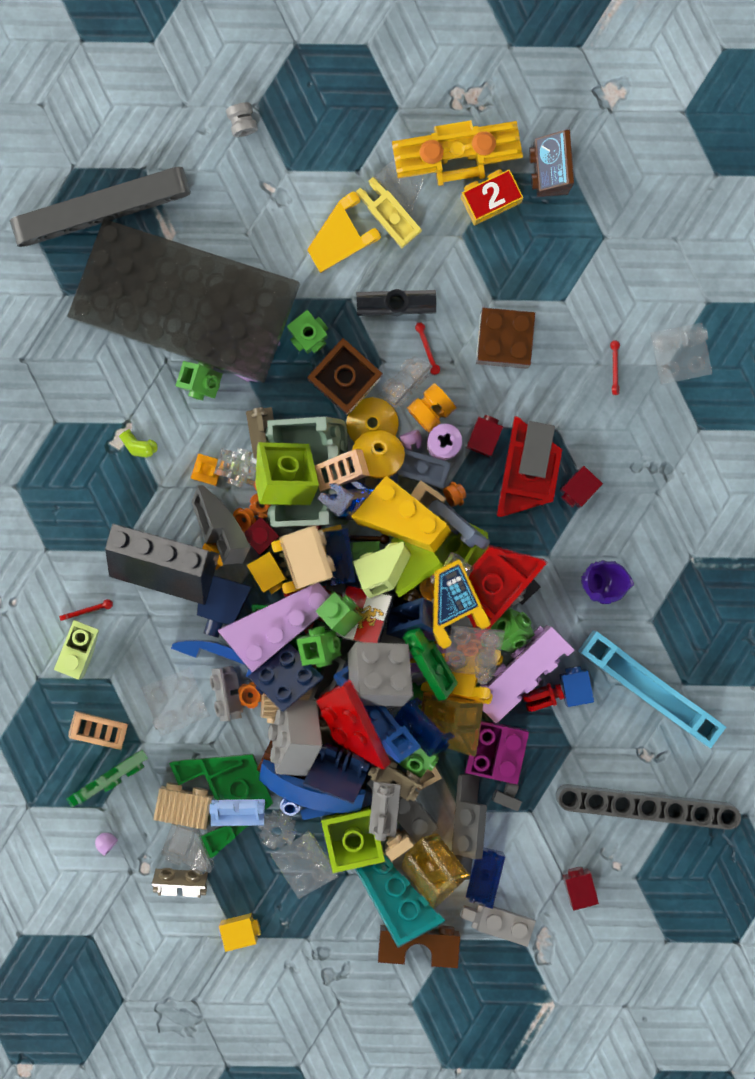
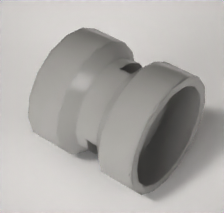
M239 103L226 109L227 118L232 122L231 131L233 137H244L258 130L256 121L252 119L253 109L251 103Z

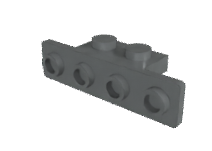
M459 774L449 874V879L452 881L469 880L471 878L472 859H482L487 805L477 803L480 776Z

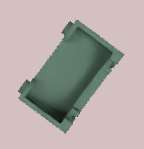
M313 417L267 420L268 427L266 428L265 436L268 443L310 444L314 466L348 452L347 427L342 419ZM340 463L342 474L346 476L344 465ZM331 466L334 479L336 480L338 477L335 466ZM323 469L321 471L326 484L329 482L326 469ZM346 484L320 492L318 487L311 505L271 504L268 508L270 527L346 525L349 521L346 520Z

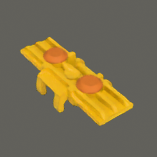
M469 120L435 126L434 133H431V135L392 141L398 179L435 173L438 186L444 185V182L474 177L484 179L485 164L523 158L517 121L473 127L472 121ZM467 157L468 160L476 161L475 167L442 172V165L447 164L448 160Z

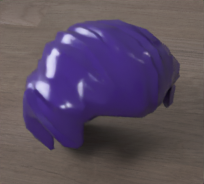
M595 561V563H591L581 576V584L584 591L592 601H597L601 604H611L621 600L628 590L634 586L632 577L616 561Z

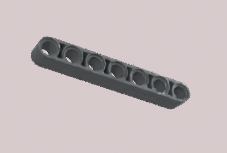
M174 167L18 215L10 219V224L17 246L25 247L190 195L191 191L184 168Z
M572 784L560 786L555 794L560 807L570 812L727 830L736 828L741 821V814L737 808L730 803ZM567 791L575 793V800L570 804L562 802V796ZM594 794L601 796V803L597 807H591L588 803L589 798ZM620 797H625L628 801L626 808L623 810L615 808V802ZM647 800L653 801V810L649 813H643L641 809L642 804ZM674 803L679 804V813L675 816H669V806ZM704 806L706 808L705 816L701 819H696L694 816L695 810L698 807ZM730 809L732 811V818L727 822H722V812Z

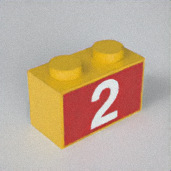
M499 169L487 176L488 180L480 184L478 181H474L464 187L465 191L461 193V200L474 226L522 203L523 196L510 169L505 172Z

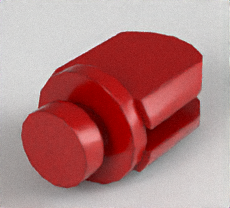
M547 683L546 686L534 689L527 694L524 693L522 697L525 702H528L526 704L527 711L533 712L552 705L557 706V698L560 700L565 699L561 685L557 684L555 685L556 688L552 689L551 684Z

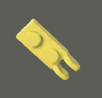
M372 177L368 182L380 197L373 202L362 188H359L356 193L368 207L370 213L402 249L418 236L422 230L388 190L386 191Z

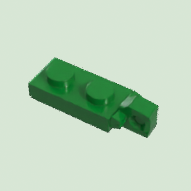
M420 628L407 631L403 639L408 644L409 649H411V655L416 661L417 666L420 668L438 701L446 700L457 686V680L433 640L429 641Z

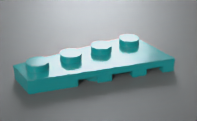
M384 854L385 862L355 868V871L399 948L443 924L446 920L440 914H437L429 905L430 903L412 887L409 880L400 874L393 866L394 864Z

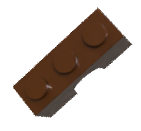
M380 925L378 963L405 965L407 950L415 944H422L431 952V967L458 968L460 933L455 931L454 927L439 926V929H432L398 948L386 925Z

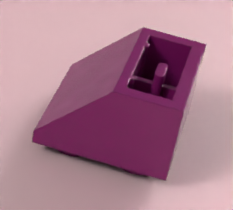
M477 720L465 773L518 785L529 735L527 729Z

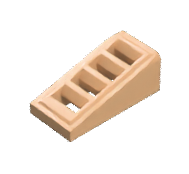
M359 449L349 451L315 465L320 492L370 476L363 451ZM349 460H352L353 466L355 469V472L353 473L351 472ZM340 463L344 465L346 476L342 474ZM331 466H335L338 477L336 480L334 479ZM323 469H326L329 482L326 484L321 471Z
M75 711L68 737L122 750L128 724ZM83 719L86 720L83 734H80L78 731ZM92 722H96L94 736H89ZM103 724L107 725L104 740L99 739ZM113 727H117L115 741L111 742L110 737Z

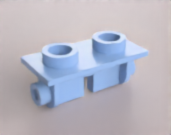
M265 799L211 800V826L264 825Z

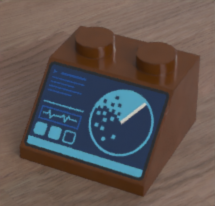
M563 130L536 138L533 147H529V161L534 163L535 173L531 174L532 190L536 189L537 197L568 195L574 184L570 130Z

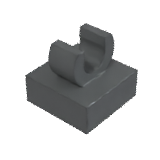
M507 782L503 792L495 789L491 798L492 801L519 811L522 801L515 798L519 785Z

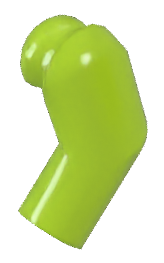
M130 429L119 435V438L133 456L148 458L158 450L157 443L154 440L149 439L147 442L138 441Z

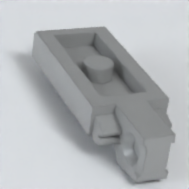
M478 904L477 909L463 905L460 914L462 919L473 922L471 927L477 929V931L528 947L536 923L532 918L488 904Z

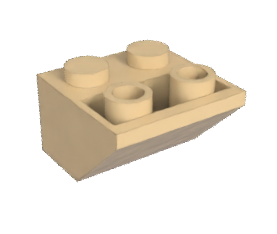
M316 525L279 538L295 589L333 577L332 572L335 571L334 563L331 556H326L323 548L326 545L325 536L321 529L317 530Z

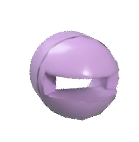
M419 430L399 436L403 447L407 450L412 451L411 445L413 444L419 449L422 444Z
M101 833L95 840V846L105 856L118 842V839L111 833Z

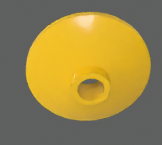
M370 397L363 399L347 416L346 427L350 438L355 443L362 434L374 430L386 431L396 436L399 420L391 404L383 399ZM370 418H375L378 424L376 427L371 428L368 426L367 421Z
M374 430L362 434L355 441L352 450L359 449L363 451L369 477L384 478L385 476L390 477L400 470L405 459V450L401 441L395 435L382 430ZM375 448H381L383 451L377 452Z

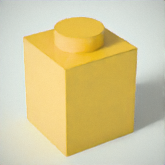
M272 552L266 553L247 565L263 593L268 590L271 594L282 588L283 581L287 579Z
M252 913L221 920L219 924L225 952L257 944L258 936L261 935L258 919L253 920Z

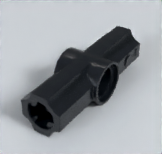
M394 289L379 292H356L357 316L391 315L397 317L405 314H436V290L402 291ZM400 297L404 305L400 309H393L389 305L391 298Z

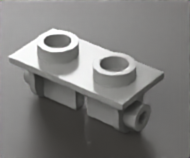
M233 666L223 667V671L222 668L211 669L210 684L216 694L217 701L214 703L216 715L220 717V721L242 718L243 707L239 694L231 695L230 690L239 689L237 670L234 671Z
M374 781L369 833L374 834L376 840L384 841L386 836L396 837L401 785Z

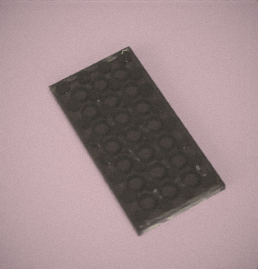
M103 219L67 317L71 320L264 383L300 283L278 274Z

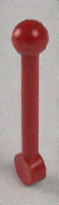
M419 322L415 325V330L420 334L431 365L430 373L437 375L440 372V367L435 364L424 332L425 325Z
M614 340L610 343V348L613 350V385L611 390L612 395H619L618 349L620 348V343Z
M106 599L101 604L59 616L60 621L103 608L108 610L113 607V602L110 599Z

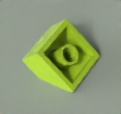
M258 443L255 484L259 504L311 505L319 484L310 444Z
M372 805L363 807L358 812L335 813L322 816L321 822L333 873L385 862L382 842L376 840L374 834L369 833Z

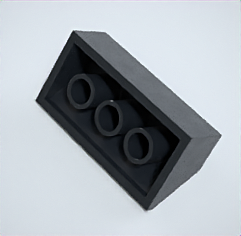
M116 524L111 526L105 548L109 577L203 605L206 604L220 553Z

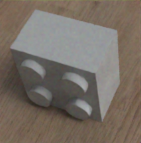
M356 642L347 653L349 680L352 681L363 705L404 706L413 696L408 644Z
M298 699L283 713L280 709H277L275 722L270 724L268 730V738L272 740L273 745L270 760L271 763H274L275 774L307 776L322 747L316 701Z

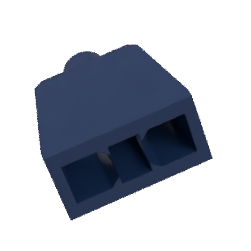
M214 575L206 604L198 603L197 616L207 618L204 634L219 638L218 630L222 628L223 623L230 625L236 622L252 590V586Z
M421 598L391 608L387 620L386 634L403 639L407 631L420 628L429 641H436L433 633L434 603L426 598ZM447 625L444 629L450 638L452 627Z

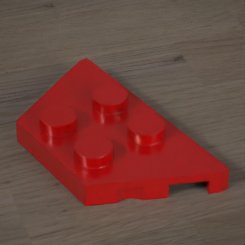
M517 416L513 418L496 517L510 515L553 502L562 449L552 442L545 478L519 474L528 424Z
M490 545L466 572L490 622L489 627L481 629L476 625L472 613L467 615L478 640L486 634L547 564L545 559Z
M351 680L346 681L340 687L337 686L331 691L324 693L316 701L321 710L322 717L326 720L332 732L333 739L339 745L381 769H385L391 763Z

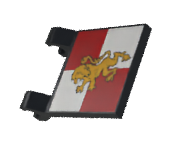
M329 579L325 589L331 593L335 592L338 595H342V597L345 595L349 596L357 604L355 609L363 617L345 637L336 632L337 637L360 643H380L395 597L382 593L369 599L362 588ZM314 621L313 628L324 626L325 631L332 630L326 622Z

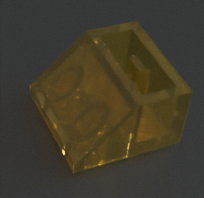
M424 692L420 719L429 734L442 741L440 746L470 756H476L484 703L450 695L446 700L438 701L434 693Z
M438 833L422 837L405 854L401 866L433 909L438 907L470 876Z

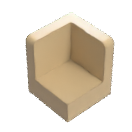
M421 480L411 493V496L426 508H429L432 501L439 500L444 503L447 499Z

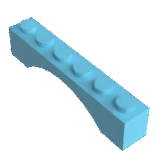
M593 630L579 648L578 652L710 749L726 729L725 725L663 682L599 632Z

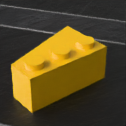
M387 476L384 477L351 516L357 525L371 528L384 535L393 536L434 553L452 533L449 526Z

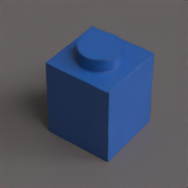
M581 666L565 668L566 673L559 674L565 697V705L572 707L593 703L594 698L588 670H581Z

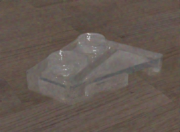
M393 159L374 178L410 214L413 211L425 174L398 179L395 160Z

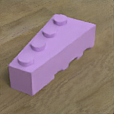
M317 582L219 629L218 632L249 670L254 672L320 617L316 610L330 595Z
M546 625L544 628L538 626L533 631L535 635L531 637L532 640L525 647L518 648L511 653L513 659L507 665L504 663L499 665L493 671L492 675L494 678L488 684L483 682L478 686L487 687L491 690L493 695L492 702L484 704L473 701L496 724L522 700L523 697L521 695L524 692L526 694L539 684L541 681L540 676L543 673L545 675L549 672L551 673L560 662L559 657L563 653L569 656L574 651L551 626Z

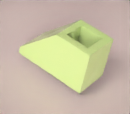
M403 541L400 543H390L383 550L363 554L358 560L353 561L362 590L369 599L395 588L411 556Z
M73 620L54 670L78 680L84 678L94 653L99 629Z

